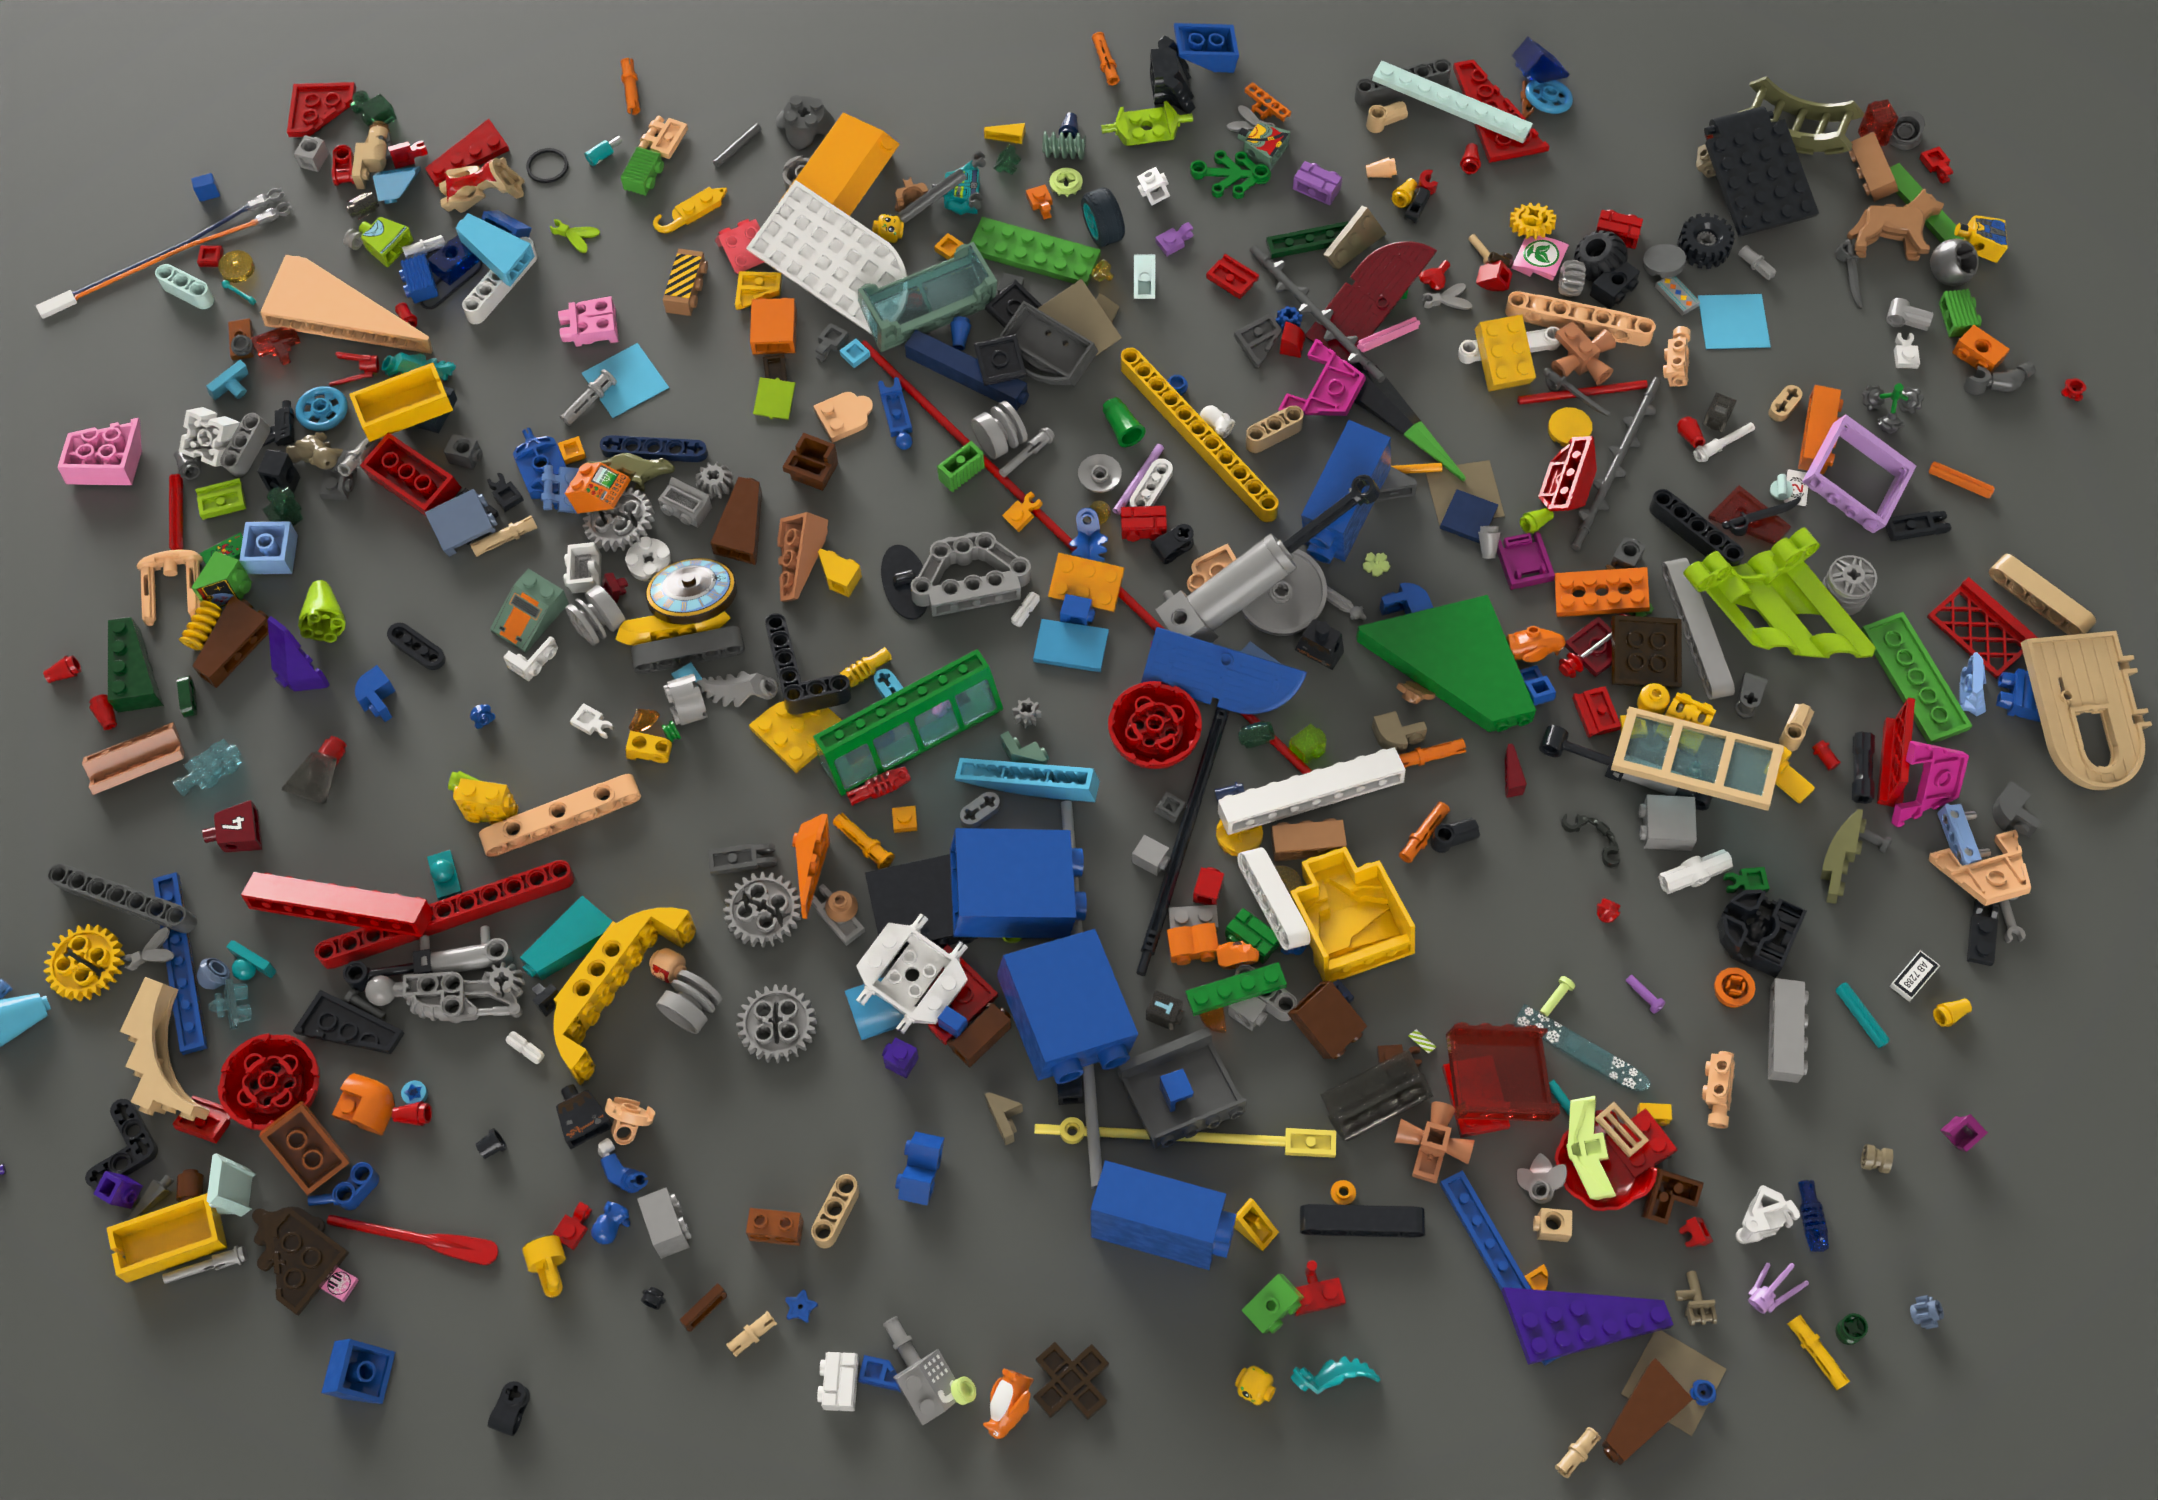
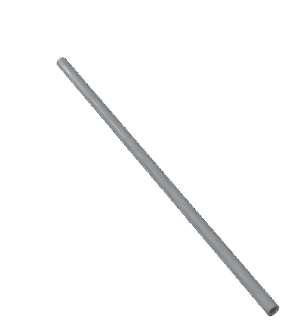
M1063 801L1060 803L1062 829L1071 831L1072 848H1076L1072 802ZM1074 877L1075 891H1079L1078 877ZM1075 921L1071 935L1083 932L1082 921ZM1094 1064L1082 1067L1084 1070L1082 1079L1091 1189L1096 1190L1102 1172Z

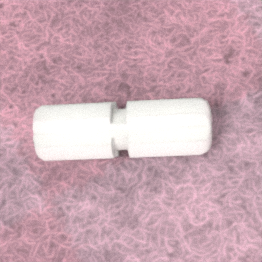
M1029 592L1021 603L1022 606H1019L1011 617V623L1021 627L1029 617V612L1031 613L1039 603L1040 596L1034 592Z
M512 1031L506 1037L507 1044L518 1052H522L533 1063L539 1064L545 1056L543 1051L532 1043L527 1042L525 1038L515 1031Z

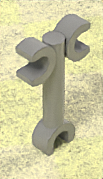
M2020 896L1999 902L2007 926V931L2004 934V939L2007 943L2013 940L2012 933L2018 936L2019 942L2023 941L2026 936L2025 931L2017 926L2009 900H2016Z

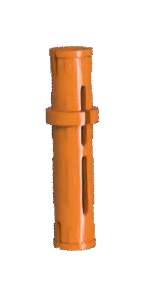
M1096 32L1093 34L1092 40L1101 62V71L1105 73L1108 85H1116L1120 81L1116 71V62L1111 57L1104 33Z
M624 58L621 60L623 73L621 80L625 87L627 112L631 114L632 108V115H636L640 112L636 85L638 77L634 71L633 59H630L629 64V58Z
M1461 738L1427 748H1414V751L1398 755L1404 767L1417 764L1422 766L1425 765V762L1466 753V749H1463L1466 748V745Z
M1437 802L1418 830L1409 836V842L1399 852V857L1404 862L1412 863L1418 852L1427 846V840L1433 834L1435 828L1450 812L1448 805L1443 802Z

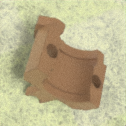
M911 177L909 180L903 179L905 187L899 188L895 192V211L900 212L909 203L914 202L928 191L927 186L924 183L913 185Z

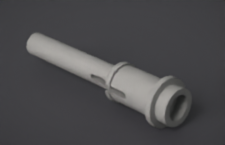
M1048 427L1041 428L1039 434L1027 442V447L999 470L1000 475L1006 477L1032 453L1036 454L1047 443H1052L1055 437L1053 431Z
M236 1245L234 1249L212 1255L211 1259L162 1274L163 1282L166 1284L213 1268L218 1271L237 1263L242 1265L244 1261L248 1260L246 1249L244 1246L239 1247Z

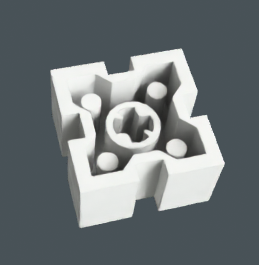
M204 407L186 410L183 427L188 430L187 434L181 436L179 452L193 458L202 456V462L214 467L222 466L220 463L221 456L240 422L226 416L217 418L216 412Z

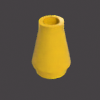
M1407 179L1405 183L1393 191L1392 202L1395 206L1404 208L1410 205L1415 189L1418 186L1414 179Z
M1965 998L1938 1004L1933 1010V1017L1941 1027H1951L1964 1015L1971 1012L1972 1006Z

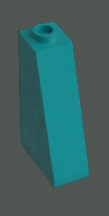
M581 896L520 956L524 964L523 970L532 978L536 975L540 980H544L588 954L612 923V920L584 896Z

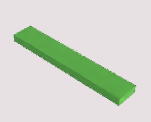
M1897 163L1890 167L1899 190L1896 193L1906 204H1909L1920 194L1923 188L1900 163ZM1943 210L1940 214L1931 216L1925 221L1924 225L1941 243L1956 238L1964 240V238L1954 235L1956 225Z

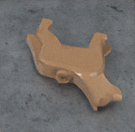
M1923 189L1912 202L1903 207H1896L1895 204L1870 206L1864 211L1855 227L1848 232L1847 238L1850 240L1856 238L1854 246L1855 255L1859 256V258H1866V246L1876 242L1879 237L1903 241L1906 259L1909 261H1919L1920 254H1928L1930 250V245H1927L1923 238L1925 221L1931 216L1940 214L1944 203L1937 201L1932 194H1927L1926 189Z

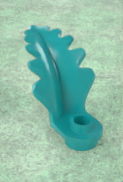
M400 352L395 356H387L382 363L381 369L385 372V375L390 377L398 372L406 373L434 363L440 379L446 381L448 375L451 376L452 372L456 369V365L449 361L446 363L444 360L437 363V358L426 360V356L421 353L407 355Z
M1343 1356L1338 1363L1332 1359L1328 1360L1316 1376H1313L1305 1367H1302V1369L1295 1367L1293 1369L1294 1373L1290 1376L1292 1381L1301 1390L1306 1392L1310 1388L1317 1395L1329 1387L1341 1384L1347 1378L1360 1376L1370 1378L1376 1382L1381 1380L1380 1376L1373 1369H1370L1367 1363L1361 1364L1358 1358H1354L1352 1362H1349L1346 1356Z

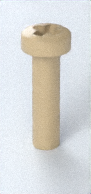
M1472 234L1468 240L1484 258L1483 264L1491 263L1488 261L1490 252L1478 237Z

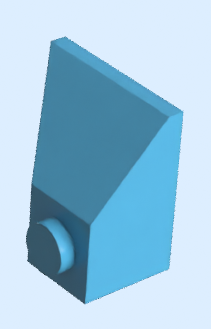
M414 166L380 171L373 175L378 201L384 200L385 204L397 202V198L404 194L421 171V167Z

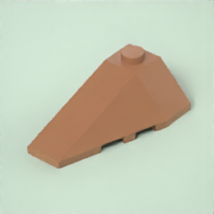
M808 512L780 519L777 543L778 547H781L782 556L778 558L779 565H782L783 570L779 577L780 598L782 602L798 600L818 558V551L820 548L822 549L828 534L827 519Z

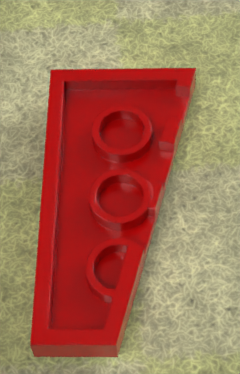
M487 119L425 167V170L437 187L439 183L446 180L445 172L447 170L466 166H480L508 152L509 148L490 119Z

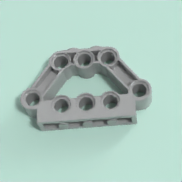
M972 532L964 536L947 537L931 545L930 555L919 576L915 577L911 582L912 601L920 607L930 606L932 617L1020 600L1021 587L1026 586L1031 580V564L1025 557L1017 556L996 541L995 536L989 532ZM979 559L996 569L988 572L986 576L969 575L962 581L947 579L941 585H938L944 572L952 564L966 566L973 560Z

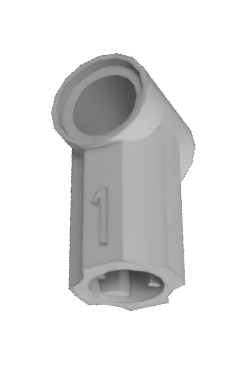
M1895 298L1891 301L1886 321L1893 327L1908 325L1927 331L1933 318V312L1912 307L1906 299Z

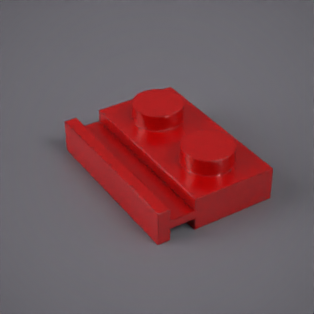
M1224 254L1223 258L1218 260L1206 273V278L1233 296L1241 299L1251 289L1254 282L1259 280V274Z
M1606 686L1583 691L1581 694H1573V702L1588 738L1593 735H1602L1621 729V723Z
M193 1095L191 1098L197 1104L210 1110L207 1119L204 1120L196 1117L194 1121L178 1115L172 1125L178 1131L217 1144L231 1124L229 1121L232 1118L225 1112L222 1105Z

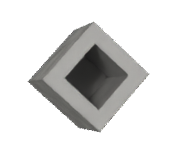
M1146 835L1142 837L1132 853L1133 864L1156 876L1161 869L1165 870L1171 859L1169 857V847Z

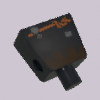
M1313 619L1300 638L1295 651L1333 670L1344 653L1342 634L1331 628L1327 622Z
M574 1084L568 1085L561 1090L565 1101L557 1104L556 1109L564 1139L570 1149L612 1128V1122L589 1090L578 1093Z

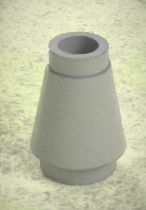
M1480 526L1478 535L1482 558H1496L1501 533L1498 532L1499 526Z

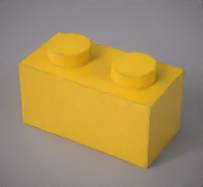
M1639 1103L1637 1107V1114L1646 1108L1660 1126H1666L1672 1120L1671 1104Z

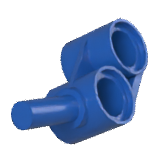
M366 1162L357 1163L352 1167L350 1177L345 1182L337 1184L332 1193L308 1196V1205L316 1206L334 1203V1205H340L344 1210H354L378 1185L379 1175L370 1164ZM370 1172L366 1180L360 1181V1177L364 1173ZM352 1192L348 1200L342 1201L344 1194Z

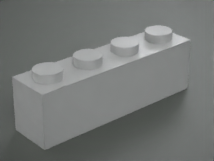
M1775 978L1770 985L1768 1079L1798 1083L1807 1074L1808 1061L1804 1060V1052L1808 1048V1037H1804V1032L1808 1026L1809 1019L1808 1014H1805V1005L1808 1004L1809 992L1805 991V982Z

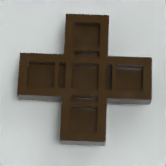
M1056 1342L1035 1359L1052 1380L1033 1396V1399L1050 1418L1071 1401L1082 1415L1089 1420L1107 1403L1105 1397L1091 1381L1109 1366V1362L1092 1344L1073 1361Z

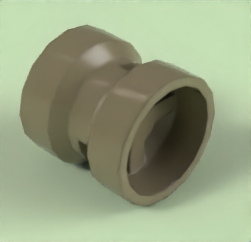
M1865 1144L1861 1156V1168L1866 1170L1877 1168L1879 1172L1889 1174L1893 1163V1149L1882 1148L1879 1150L1874 1145Z

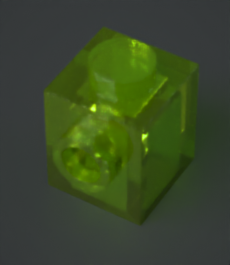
M1310 723L1290 739L1289 749L1307 764L1313 758L1318 759L1324 754L1327 739L1320 728L1316 729Z

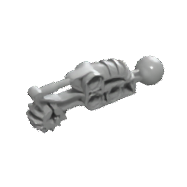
M502 961L500 968L492 964L493 972H485L482 980H464L457 972L403 975V982H394L387 976L379 975L367 982L365 994L370 1003L378 1006L390 1004L395 997H404L407 1005L411 1007L410 1011L415 1015L419 1014V1017L422 1019L428 1017L431 1021L439 1019L440 1021L460 1023L462 1021H473L478 1019L479 1016L488 1015L520 1017L523 1010L517 999L523 994V990L520 987L525 985V980L521 978L523 973L521 970H516L515 964H510L507 967L506 963ZM460 982L458 988L449 990L453 983ZM429 984H435L431 991H425ZM490 997L506 1006L477 1009L469 999ZM459 1006L455 1013H449L451 1007Z

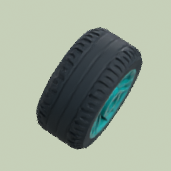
M1103 187L1084 194L1081 200L1082 213L1093 241L1097 245L1104 247L1122 240L1125 235V225L1119 204L1113 193Z

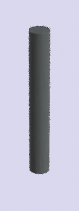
M756 123L718 156L713 161V164L719 168L762 130L760 125Z

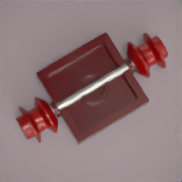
M1598 616L1565 641L1564 647L1570 653L1567 654V660L1563 658L1559 660V670L1565 677L1575 678V671L1582 672L1584 667L1594 677H1597L1612 665V629Z

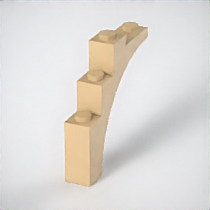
M145 977L120 1032L129 1035L128 1041L136 1043L125 1066L135 1070L133 1075L141 1078L131 1103L140 1106L138 1111L152 1116L154 1112L165 1115L166 1111L176 1114V1111L179 1110L181 1111L179 1116L194 1121L198 1117L206 1120L210 1110L197 1104L184 1092L175 1077L170 1063L168 1025L178 989Z

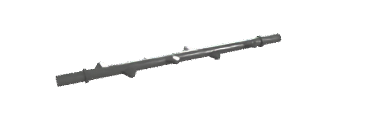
M1253 245L1250 248V252L1261 262L1263 267H1266L1278 279L1276 291L1288 290L1302 304L1299 313H1311L1327 329L1324 335L1325 341L1337 339L1350 353L1348 363H1360L1363 369L1367 370L1379 383L1383 382L1386 378L1385 375L1373 364L1372 360H1369L1355 346L1358 337H1346L1330 321L1333 310L1320 311L1306 297L1309 288H1298L1282 272L1285 266L1284 261L1273 263L1270 257L1266 256L1256 245Z
M1653 377L1647 392L1643 394V400L1635 416L1624 417L1623 422L1628 426V430L1621 445H1611L1609 447L1614 459L1605 478L1593 480L1592 484L1598 492L1589 510L1579 509L1578 511L1583 523L1579 526V531L1571 545L1573 550H1580L1586 535L1590 532V527L1598 511H1608L1610 508L1604 498L1614 478L1625 477L1626 472L1620 465L1629 447L1640 446V442L1635 434L1644 416L1655 415L1656 409L1650 403L1654 400V395L1661 383L1659 377Z

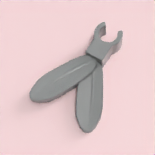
M1243 105L1238 106V112L1245 121H1234L1227 124V129L1233 132H1239L1241 128L1253 131L1258 123L1275 127L1273 123L1259 121L1256 115Z
M1464 283L1455 284L1441 294L1425 293L1422 296V301L1429 300L1425 302L1424 308H1431L1442 303L1456 309L1469 310L1472 308V304L1468 300L1457 297L1464 292L1466 288Z
M164 927L158 930L142 952L137 951L133 954L125 955L122 959L129 962L132 960V962L124 968L133 971L147 961L168 962L174 958L173 952L168 949H159L167 940L170 929Z

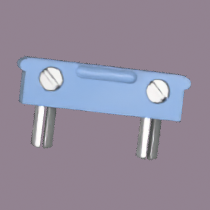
M1948 803L1938 811L1937 814L1949 847L1962 866L1981 861V857H1989L1991 855L1989 848L1978 849L1967 820L1976 819L1977 814L1975 811L1964 812L1961 804L1949 805Z

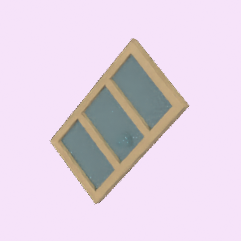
M1629 706L1626 711L1627 716L1611 770L1751 807L1769 810L1782 753L1784 752L1783 745Z

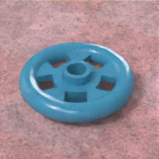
M1536 78L1530 81L1525 89V95L1529 103L1545 113H1563L1573 103V96L1570 90L1563 83L1551 78ZM1534 89L1539 90V91H1540L1539 94L1533 92Z
M329 386L315 387L305 392L298 400L295 408L296 418L303 427L309 430H329L337 426L345 418L348 411V402L344 394L336 388ZM319 395H324V396H325V398H317V399H316L315 397H316V396H319ZM337 399L339 404L332 406L330 401ZM306 405H311L310 412L304 411ZM332 412L336 414L330 420L327 419V417H329L332 414ZM312 417L319 419L318 423L310 420Z

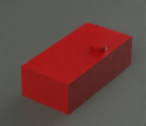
M389 432L360 464V467L369 478L425 516L426 511L453 499L462 489L451 474Z

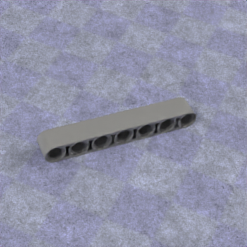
M1680 558L1663 562V577L1678 618L1682 619V629L1707 697L1712 700L1734 695V682L1701 593L1697 592L1683 575L1685 569L1690 566L1688 559Z

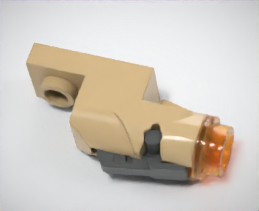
M382 121L372 123L369 127L365 143H356L352 178L357 189H365L366 180L370 178L369 173L383 171L387 159L391 157L388 147L392 146L388 125Z

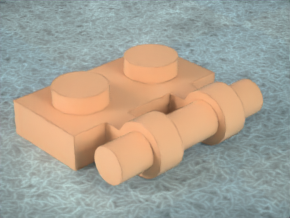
M657 116L649 124L648 132L641 137V143L638 147L644 149L650 147L651 151L661 154V157L670 159L686 134L688 126L686 123L668 118L664 124V119L661 116Z

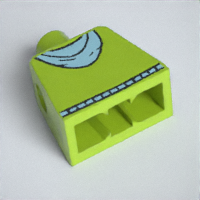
M383 217L377 218L372 225L364 221L359 226V232L363 233L361 239L365 248L386 267H389L403 253L402 247L410 245L414 241L407 226Z

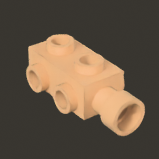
M1684 326L1676 327L1673 330V339H1668V348L1664 349V358L1667 365L1663 366L1664 379L1668 378L1670 387L1686 386L1689 380L1688 342L1690 341L1691 331Z
M1720 1051L1719 1054L1711 1053V1060L1706 1062L1705 1067L1708 1085L1703 1086L1702 1092L1703 1100H1706L1709 1109H1712V1113L1708 1116V1125L1720 1129L1728 1128L1729 1116H1727V1110L1730 1111L1732 1086L1735 1076L1734 1054L1727 1051Z

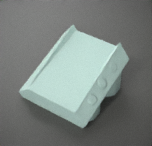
M217 1153L212 1155L207 1193L209 1206L216 1208L219 1215L236 1214L242 1217L252 1210L249 1207L252 1177L256 1174L249 1168Z

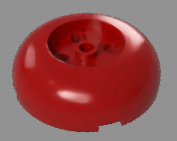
M1161 681L1143 682L1125 690L1113 703L1108 718L1109 735L1118 753L1130 763L1147 769H1163L1180 763L1192 753L1201 735L1202 718L1196 702L1180 687L1161 684ZM1141 722L1144 724V727L1142 729H1137V725L1135 723ZM1168 731H1173V732L1175 733V734L1169 733V734L1166 736V732H1168ZM1149 740L1154 742L1153 745H1147L1145 743Z
M270 1033L258 1035L239 1045L226 1059L221 1069L222 1074L220 1084L218 1085V1096L223 1109L234 1121L246 1128L263 1131L299 1102L303 1101L308 1108L311 1107L320 1085L318 1062L306 1044L291 1035H271ZM281 1066V1069L278 1073L271 1071L272 1067ZM258 1080L259 1088L252 1089L254 1082ZM289 1082H294L292 1087L285 1088ZM272 1098L270 1104L265 1106L266 1100Z

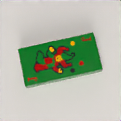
M240 532L201 552L200 555L203 557L205 564L208 563L215 551L235 559H240L243 536Z

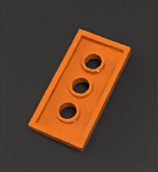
M1647 567L1555 573L1557 617L1650 611ZM1623 587H1629L1632 590L1629 594H1621L1619 592ZM1604 588L1608 590V593L1604 596H1599L1596 594V591ZM1582 590L1585 594L1582 597H1575L1573 592Z

